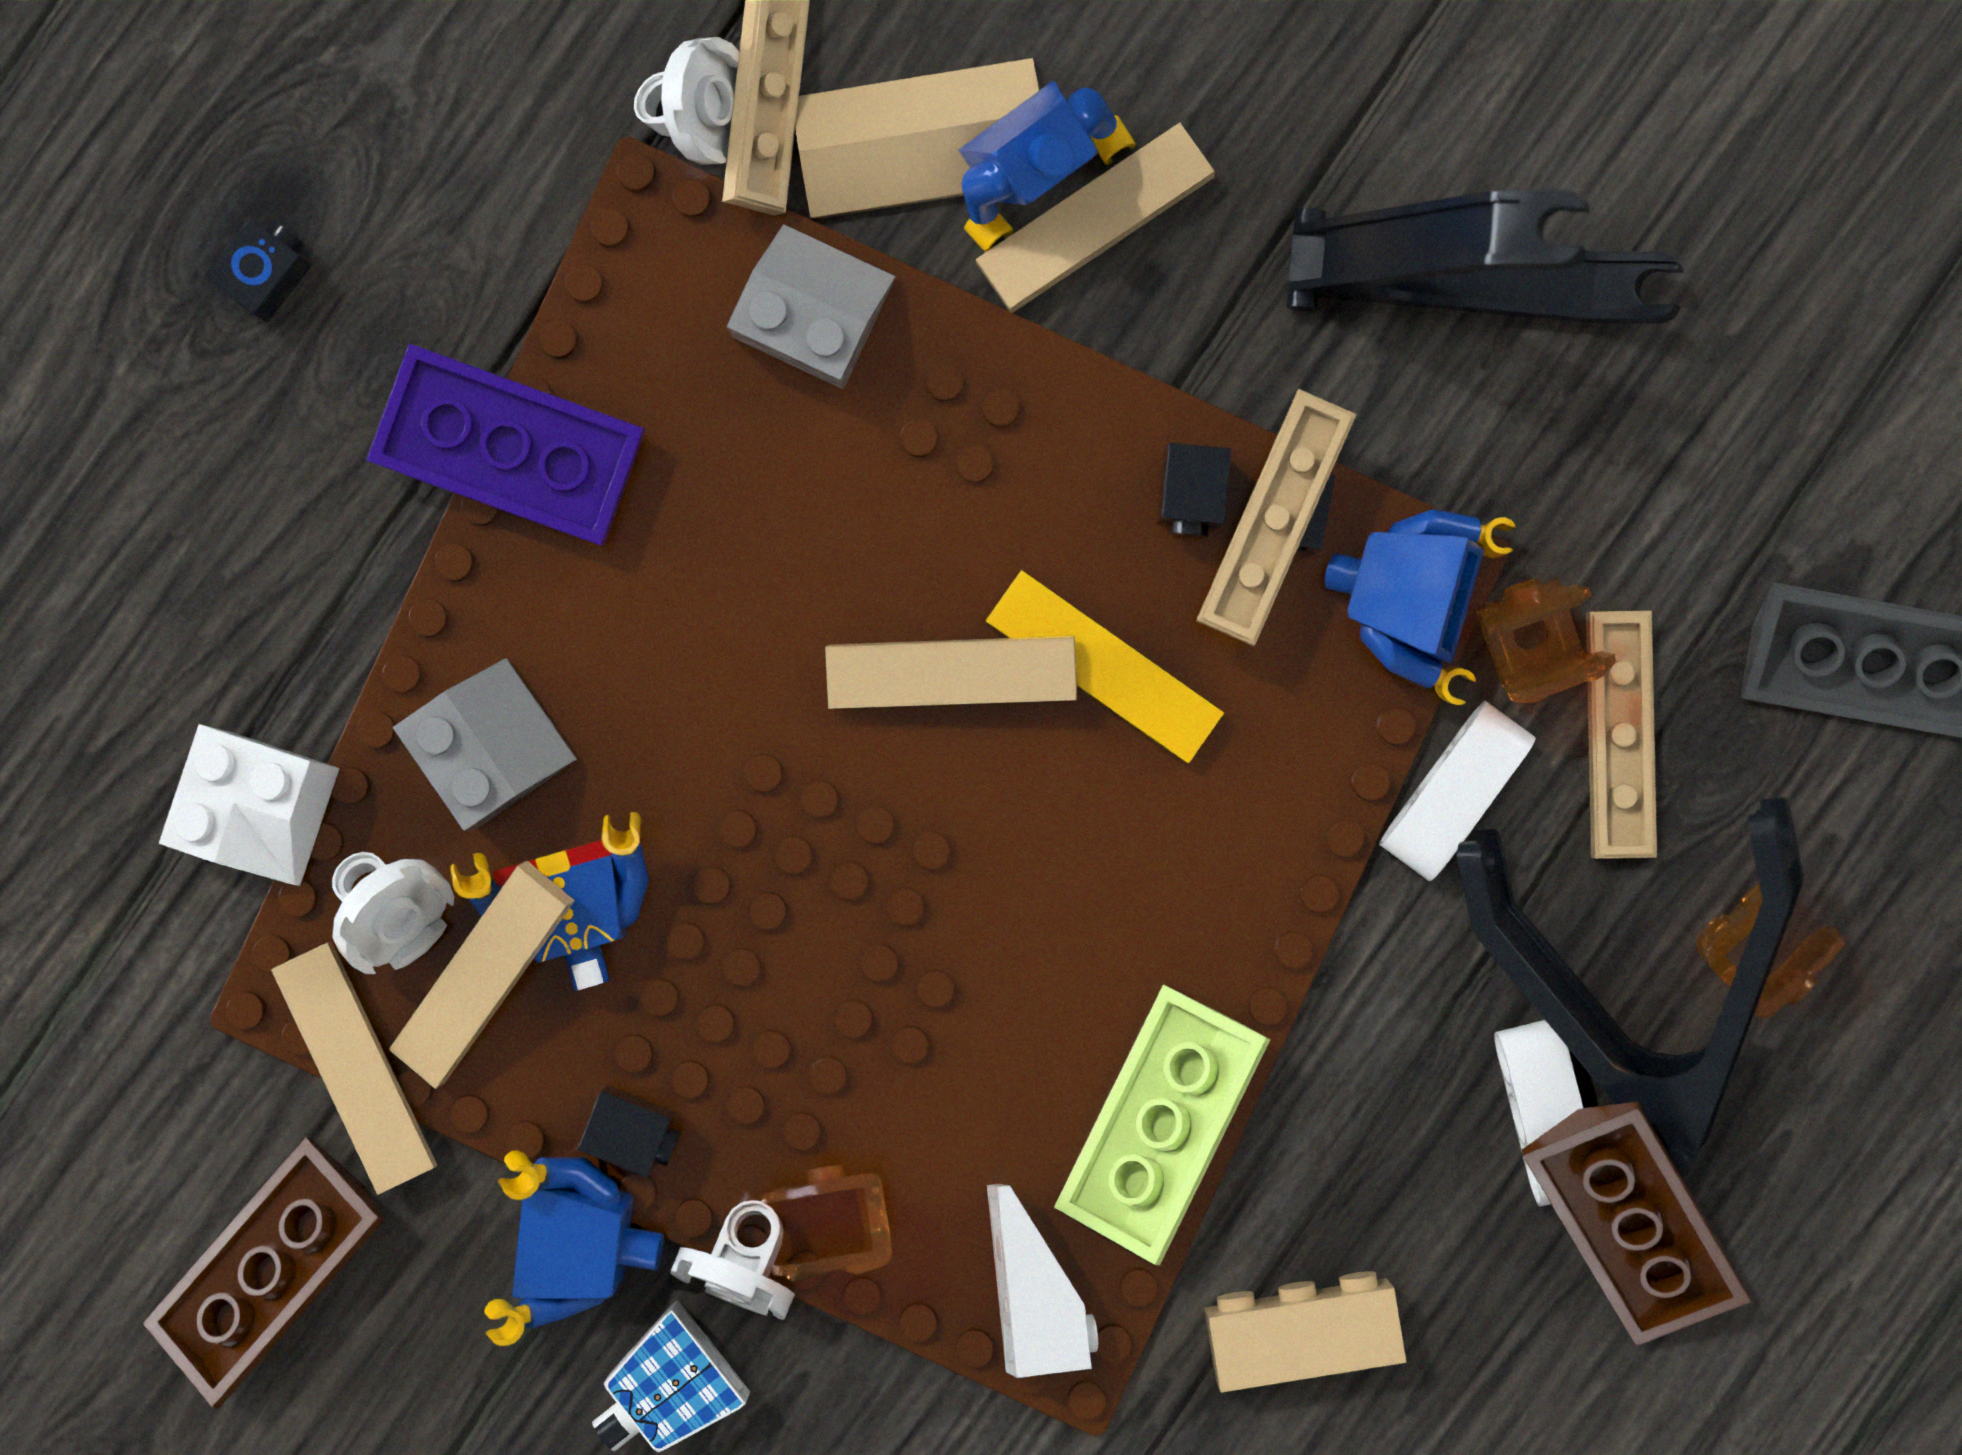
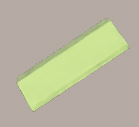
M1163 985L1054 1208L1154 1265L1160 1266L1271 1039L1229 1016Z

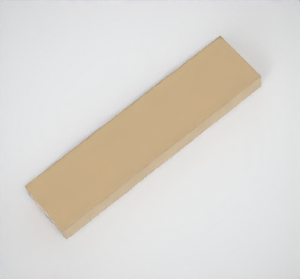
M745 0L722 202L773 216L786 213L810 0Z
M1179 122L976 259L977 266L1009 312L1013 313L1215 178V171Z
M1298 389L1196 619L1197 622L1251 646H1255L1357 414Z
M1652 611L1587 612L1586 645L1591 858L1657 857Z
M1075 636L834 644L825 647L828 709L1077 700L1078 698Z
M525 861L518 865L389 1050L433 1088L437 1089L443 1085L575 900L530 862Z
M332 941L272 968L271 971L377 1195L435 1168L437 1163Z

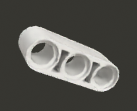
M1486 700L1483 701L1470 715L1381 838L1379 845L1429 882L1432 881L1446 866L1457 851L1459 842H1463L1523 761L1535 742V736Z
M1545 1020L1494 1033L1496 1051L1521 1151L1576 1110L1583 1108L1569 1049ZM1524 1160L1530 1186L1539 1207L1551 1204Z

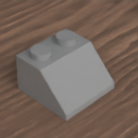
M783 224L753 269L728 322L727 329L732 338L844 389L896 277Z
M508 658L444 691L392 727L464 831L479 829L578 760Z

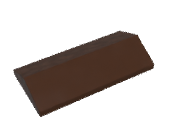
M1638 1102L1578 1109L1522 1149L1524 1160L1636 1346L1751 1302L1748 1290Z
M305 1137L143 1324L210 1406L219 1409L384 1221V1218L364 1184L314 1140Z

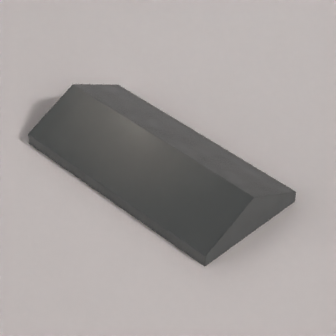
M1773 582L1752 626L1741 697L1742 699L1962 738V616Z

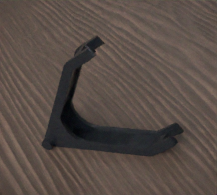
M1567 190L1486 191L1325 219L1326 212L1324 210L1297 208L1294 218L1286 308L1297 311H1316L1318 297L1586 323L1660 324L1674 319L1681 307L1676 304H1645L1640 295L1642 282L1647 276L1655 272H1684L1679 261L1663 252L1586 251L1580 245L1548 246L1543 238V228L1550 216L1561 211L1590 212L1589 207L1591 206L1585 199Z
M1786 797L1760 800L1762 810L1756 811L1755 815H1749L1750 840L1763 901L1710 1042L1702 1049L1680 1055L1656 1053L1631 1041L1516 904L1499 832L1496 829L1471 831L1472 841L1459 842L1457 861L1470 922L1475 936L1613 1103L1638 1102L1678 1172L1684 1178L1693 1166L1699 1149L1706 1143L1713 1130L1719 1108L1803 886L1804 874L1788 800Z

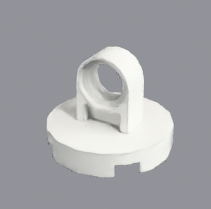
M719 37L698 38L683 42L671 54L665 71L653 74L638 89L634 99L636 116L660 135L670 136L673 144L686 159L701 165L726 163L739 51L732 43ZM662 101L664 115L656 117L658 103Z
M360 852L352 854L340 863L332 878V888L336 896L342 901L334 918L332 938L339 952L349 964L365 974H376L373 966H381L387 963L395 970L406 967L425 954L443 934L447 924L441 919V916L446 908V903L451 906L454 905V894L450 884L435 867L423 860L402 859L386 865L373 853ZM372 872L371 874H369L368 876H366L365 878H363V879L352 889V886H353L354 882L358 879V877H360L361 875H363V874H365V873Z
M750 1200L742 1202L731 1210L711 1254L681 1247L671 1269L673 1276L687 1284L692 1276L705 1281V1293L761 1315L766 1316L768 1310H770L774 1316L782 1320L785 1319L795 1295L788 1288L768 1278L782 1245L784 1230L781 1220L772 1207L761 1201ZM755 1214L763 1215L769 1219L771 1233L764 1244L755 1248L745 1247L740 1244L737 1231L743 1219Z

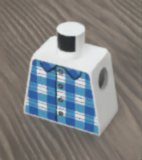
M677 1300L662 1314L608 1375L603 1384L616 1403L592 1421V1424L598 1436L612 1451L619 1449L640 1432L656 1452H661L740 1409L746 1404L750 1391L679 1300Z

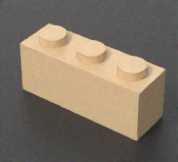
M1367 1271L1339 1277L1340 1286L1316 1289L1315 1282L1304 1281L1278 1287V1296L1254 1299V1293L1251 1291L1233 1292L1218 1296V1305L1204 1307L1215 1378L1220 1392L1406 1363L1394 1287L1387 1278L1377 1279L1376 1272Z

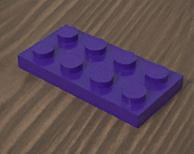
M409 343L366 461L604 547L646 430Z

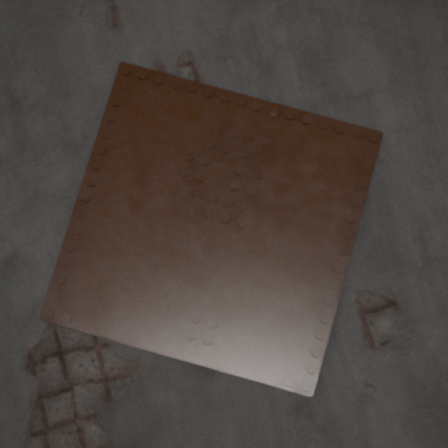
M623 137L617 142L507 378L646 430L605 545L602 547L464 496L453 494L328 762L329 765L340 769L301 885L297 886L273 880L211 1013V1025L220 1032L322 1078L271 969L332 941L417 1123L505 1163V1156L510 1151L515 1150L524 1152L532 1164H535L539 1158H587L618 1184L619 1190L628 1192L633 1196L632 1223L653 1232L663 1233L665 1238L686 1248L708 1254L712 1253L723 1224L734 1207L750 1200L764 1202L772 1207L781 1220L784 1230L782 1245L768 1278L795 1294L794 1298L1092 1436L1102 1435L1108 1428L1442 701L1435 691V685L1430 688H1424L1388 671L1361 641V624L1347 616L1352 595L1330 590L1325 586V574L1329 560L1335 553L1362 559L1367 539L1371 533H1387L1394 522L1430 509H1439L1335 462L1331 471V475H1335L1322 550L1316 554L1296 551L1255 646H1251L1201 624L1196 619L1270 454L1277 434L1019 315L1010 313L1008 310L789 209H786V213L773 216L722 202L725 180L635 138ZM783 224L896 277L844 389L732 338L727 329L728 322L753 269ZM1169 442L1231 448L1224 524L1220 528H1209L1208 537L1171 534L1172 524L1157 522L1164 449ZM1491 534V539L1496 546L1509 548L1508 543L1504 539ZM1509 553L1500 558H1489L1483 555L1453 662L1450 664L1441 661L1442 669L1458 666ZM1022 570L1216 706L1224 714L1190 763L1187 764L1079 687H1077V700L828 709L825 647L834 644L1008 638L985 621ZM508 658L578 760L479 829L464 831L392 727L444 691ZM630 813H638L641 818L640 843L648 871L649 883L639 918L633 925L627 927V936L600 945L610 981L574 991L565 956L536 963L533 959L448 1080L437 1089L433 1088L389 1050L481 919L470 899L459 896L454 890L450 870L452 864H455L458 872L464 876L476 875L479 871L475 866L473 854L482 853L487 858L491 879L495 881L493 871L602 840L603 820L606 815H610V824L615 830L628 831L630 830ZM360 852L373 853L386 865L402 859L423 860L435 867L450 884L454 894V905L451 906L446 903V908L441 916V919L447 924L443 934L425 954L406 967L395 970L387 963L381 966H373L376 974H365L349 964L339 952L332 938L334 918L342 904V901L336 896L332 888V878L340 863L352 854ZM372 872L365 873V874L361 875L360 877H358V879L354 882V884H353V886H352V889H353L363 878H365L366 876H368V875L371 874ZM1165 985L1229 1016L1271 1040L1159 1266L1054 1208L1162 986ZM609 1085L677 1112L671 1128L681 1133L667 1167L656 1163L652 1173L648 1177H644L577 1150L599 1093L603 1088ZM987 1185H1010L1084 1303L1086 1315L1093 1314L1098 1332L1097 1352L1090 1353L1091 1369L1020 1378L1006 1373ZM757 1214L743 1219L737 1231L740 1244L750 1248L759 1247L764 1244L771 1233L770 1221L763 1215Z

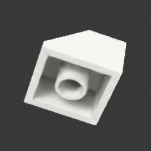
M199 724L159 844L217 864L300 886L340 768L233 732Z

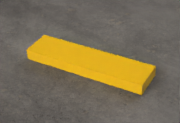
M1022 570L985 621L1008 638L1075 636L1077 687L1187 764L1190 763L1224 714L1216 706Z

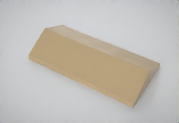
M1033 58L799 96L795 129L811 220L963 196L961 183L963 175L969 169V166L958 149L1039 91Z

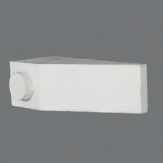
M987 1185L1006 1373L1020 1378L1091 1369L1090 1353L1097 1352L1098 1332L1093 1314L1086 1315L1084 1303L1010 1185Z

